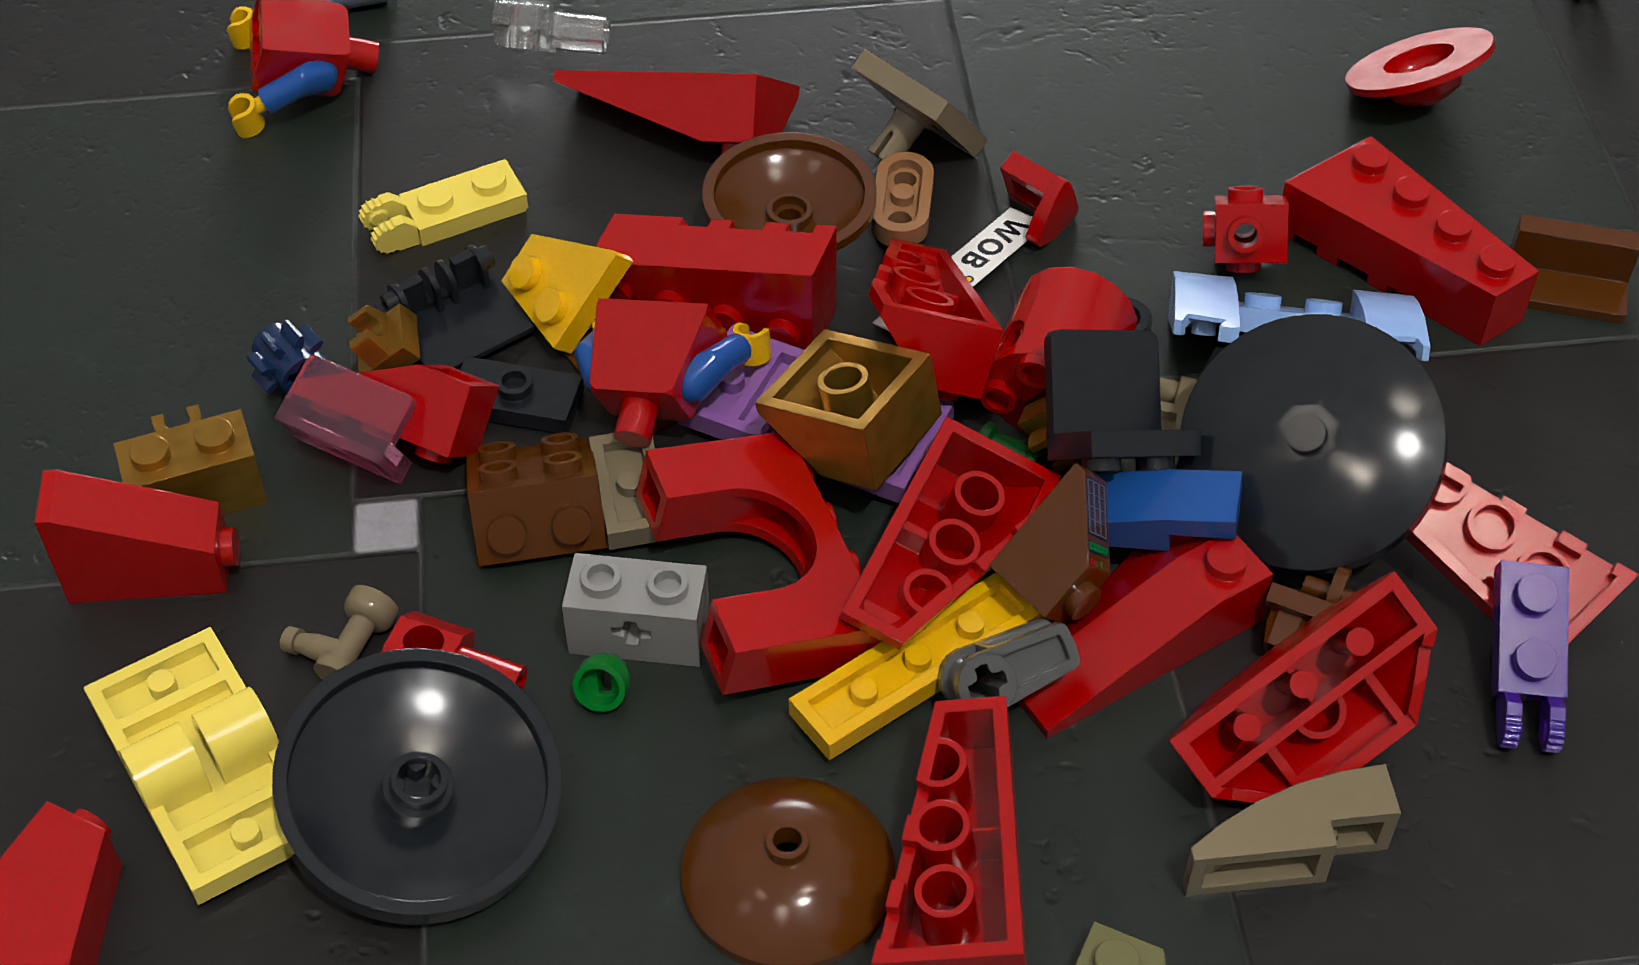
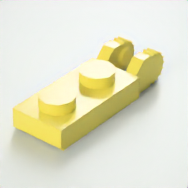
M503 159L401 193L399 196L389 192L378 195L377 198H371L369 201L366 200V203L361 205L362 208L358 210L360 213L358 216L365 228L367 227L369 231L374 230L371 232L372 237L370 239L376 250L388 254L389 252L394 253L396 250L401 251L419 244L423 247L520 214L529 207L527 193L507 160Z

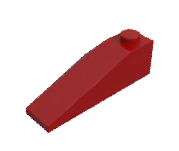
M892 238L885 252L882 264L878 268L876 277L871 283L868 296L899 347L931 354L939 399L956 401L960 395L981 399L1003 329L947 250Z
M946 416L845 604L839 619L900 650L991 569L989 564L1059 483L1061 475Z
M1237 534L1236 539L1172 535L1169 551L1137 549L1131 552L1099 588L1102 591V595L1095 607L1079 620L1072 619L1066 625L1076 643L1080 657L1079 666L1019 700L1018 704L1048 739L1261 622L1273 573Z

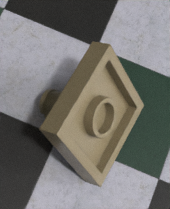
M866 49L863 50L852 68L897 109L873 145H870L868 151L880 160L893 153L908 152L924 129L928 131L930 129L975 158L988 141L951 103Z

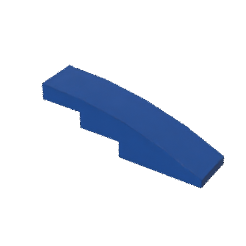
M1169 469L1098 474L1107 482L1110 547L1169 551L1172 535L1236 539L1243 489L1242 471Z

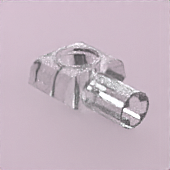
M496 0L494 3L491 25L496 46L547 52L564 50L601 55L607 53L610 41V20L608 17L563 12L562 7L554 6V3L545 1Z

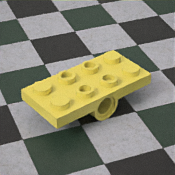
M211 627L83 687L90 704L198 905L291 858L278 833L272 804V771L275 752L279 743L278 737L257 695L250 686L246 688Z

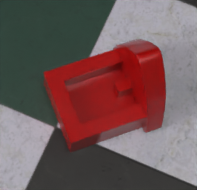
M1013 151L1001 165L1000 170L1009 197L1035 211L1025 238L1038 247L1048 244L1065 229L1078 213L1077 198L1071 183L1016 151Z

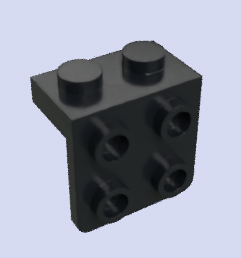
M1060 329L1050 331L1045 336L1044 357L1048 461L1081 460V466L1092 472L1121 471V459H1136V471L1175 469V457L1201 456L1200 429L1162 430L1159 342L1153 332L1141 330Z

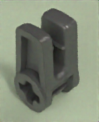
M1037 618L961 648L954 649L945 656L940 664L937 679L940 691L947 700L1006 696L1007 707L1077 668L1080 664V657L1076 643L1064 623H1051L1048 619ZM976 668L983 669L986 672V675L977 681L980 690L978 693L968 689V686L977 680V674L974 670Z

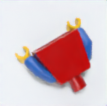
M255 0L253 11L246 6L234 9L230 16L231 24L227 28V33L234 48L239 50L250 48L251 90L257 91L259 96L253 98L249 94L240 93L230 99L228 110L233 118L232 125L239 137L251 138L258 135L265 126L263 112L268 110L274 114L299 99L314 95L333 97L339 94L347 69L372 74L375 72L379 55V43L377 41L350 37L348 10L343 5L327 0Z
M598 298L596 316L592 322L593 331L576 346L574 356L587 390L596 396L610 414L618 417L613 434L614 438L632 447H647L651 444L657 419L687 421L692 418L700 401L705 400L735 368L740 365L759 366L768 362L772 357L770 329L763 328L759 333L750 334L749 326L738 322L733 326V334L727 336V331L708 304Z

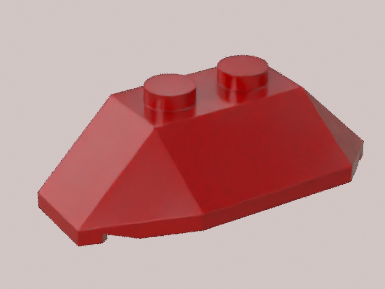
M1391 571L1318 613L1213 692L1172 734L1168 742L1211 798L1256 803L1298 783L1340 771L1362 768L1417 726L1428 675L1431 647L1434 648L1438 628L1397 573Z

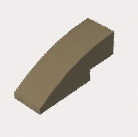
M1386 764L1340 771L1298 783L1257 801L1224 821L1191 847L1182 883L1185 897L1326 882L1334 855L1388 850L1401 811Z

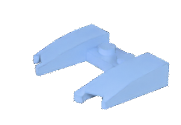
M1173 271L1168 321L1173 334L1185 335V328L1189 326L1193 334L1216 336V328L1218 326V341L1231 343L1239 337L1240 332H1248L1276 319L1302 314H1332L1360 320L1377 327L1404 345L1417 360H1429L1430 341L1426 320L1420 303L1414 296L1353 290L1350 313H1342L1343 303L1323 299H1306L1304 309L1281 306L1282 297L1278 295L1246 292L1244 302H1239L1236 283L1233 277Z

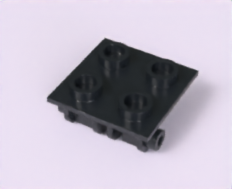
M471 244L465 247L464 251L448 258L450 268L441 259L434 262L435 276L427 267H424L418 271V274L398 283L393 282L387 285V292L379 296L380 303L375 305L376 309L386 313L400 303L417 315L420 359L418 361L421 365H448L459 369L462 367L466 356L481 358L538 329L512 294L490 271V268L494 267L496 263L492 252L486 245L477 248Z

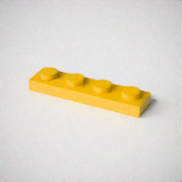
M995 572L966 590L900 650L882 641L789 698V715L830 761L940 692L937 679L939 666L945 656L954 649L1044 617Z

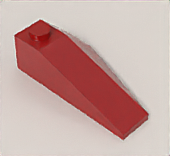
M554 70L555 82L699 141L721 145V155L745 140L766 134L782 133L799 98L798 85L759 74Z

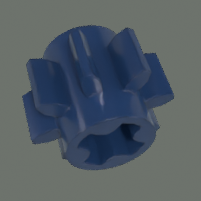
M285 320L283 323L271 324L257 334L252 343V353L247 355L246 359L256 369L251 376L267 394L279 388L289 398L293 395L291 390L295 381L322 378L323 365L328 363V358L320 350L324 342L308 324H305L298 330L289 320Z

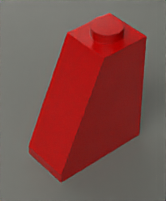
M61 470L43 471L34 523L69 604L227 593L229 567L239 565L240 541L236 527L227 528L218 501Z
M47 801L0 857V965L97 964L122 864L110 841V836L112 835L110 828L93 813L84 809H77L74 813H71Z

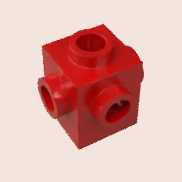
M1259 186L1228 187L1227 196H1215L1214 211H1203L1202 245L1203 247H1214L1215 263H1226L1227 271L1239 273L1261 271V263H1287L1289 203L1286 195H1263L1264 188ZM1242 224H1250L1254 226L1253 229L1246 234H1239L1235 232V230Z

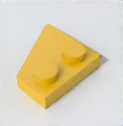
M531 234L501 281L554 349L572 354L595 319L598 298L608 299L633 263V260L629 256L613 250Z

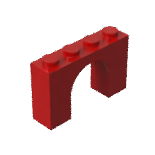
M778 432L646 450L636 496L656 541L724 531L746 533L762 538L782 550L792 560L801 577L797 582L782 588L712 600L700 644L722 695L824 677L880 643L881 640L839 619L861 576L860 562L856 553L853 550H848L837 528L835 511L829 502H824L814 481L812 466Z

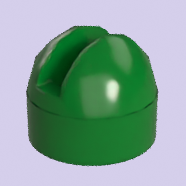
M603 652L593 654L581 663L574 675L572 682L574 695L583 706L596 712L611 711L617 708L626 696L630 687L631 674L626 662L616 654ZM604 671L610 673L612 691H602Z

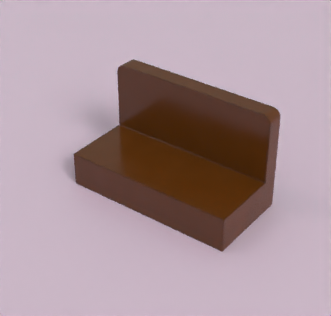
M1521 214L1510 248L1539 271L1527 309L1622 324L1628 311V283L1639 257V233Z

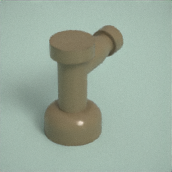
M356 585L345 599L344 611L349 621L338 639L322 634L306 633L303 629L289 626L281 635L280 648L283 652L293 655L301 654L315 660L314 672L323 680L338 669L356 661L372 633L385 632L391 628L399 615V608L383 592L369 586Z

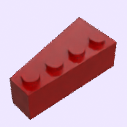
M1372 136L1285 182L1282 195H1286L1289 203L1288 240L1293 241L1299 236L1318 247L1316 255L1336 266L1343 260L1368 274L1366 283L1383 293L1392 291L1414 296L1420 303L1425 316L1479 346L1523 321L1539 271Z
M614 214L595 246L627 255L633 260V263L608 299L708 304L726 331L738 322L747 324L749 331L759 333L763 328L770 329V338L804 350L824 329H828L836 312L837 226L816 225L813 233L792 232L789 223L766 222L762 230L736 229L733 220L712 219L709 225L700 227L689 226L683 217Z
M1006 696L935 701L916 778V796L911 815H907L902 835L903 849L896 878L891 880L885 905L887 915L881 939H877L871 965H1027L1012 738Z

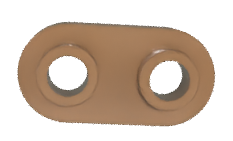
M897 152L886 156L877 167L875 181L877 189L876 209L871 221V230L874 237L884 245L889 246L892 238L918 244L928 234L934 168L931 162L924 156L913 152Z

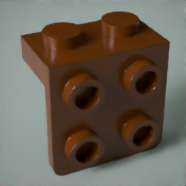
M561 432L543 437L540 440L541 444L515 447V443L510 441H496L478 447L477 453L466 457L467 494L479 566L608 548L594 453L591 451L588 438H578V435L575 433Z

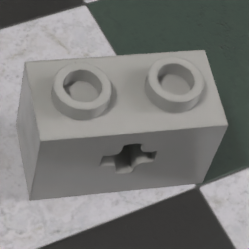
M574 553L562 603L569 654L591 656L603 652L613 653L621 659L700 667L703 653L700 640L710 609L707 566Z

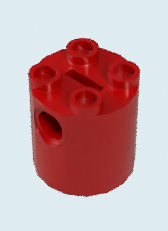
M1075 267L1048 268L1032 275L1022 288L1002 333L980 399L982 405L989 411L997 413L1006 423L1027 434L1018 425L1024 407L1046 396L1045 336L1050 331L1060 329L1136 330L1137 316L1129 298L1117 285L1097 273Z

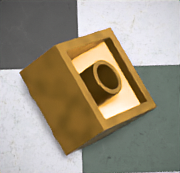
M826 329L812 341L755 402L757 413L821 476L874 491L881 486L942 415L931 354Z

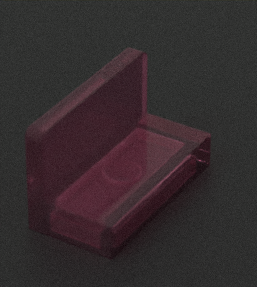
M310 355L274 419L298 440L400 485L412 464L395 445L416 408V401L408 394L319 356Z

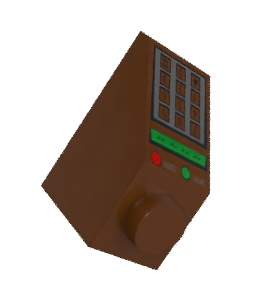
M1077 463L1071 467L989 564L995 572L1044 618L1064 623L1065 625H1068L1072 619L1079 620L1083 618L1098 603L1102 595V591L1099 588L1110 576L1107 482L1098 474Z

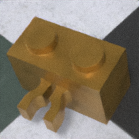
M198 404L189 406L186 409L190 420L186 424L168 428L164 415L159 414L151 417L155 432L113 443L123 483L218 501L223 516L268 503L241 409L203 419Z

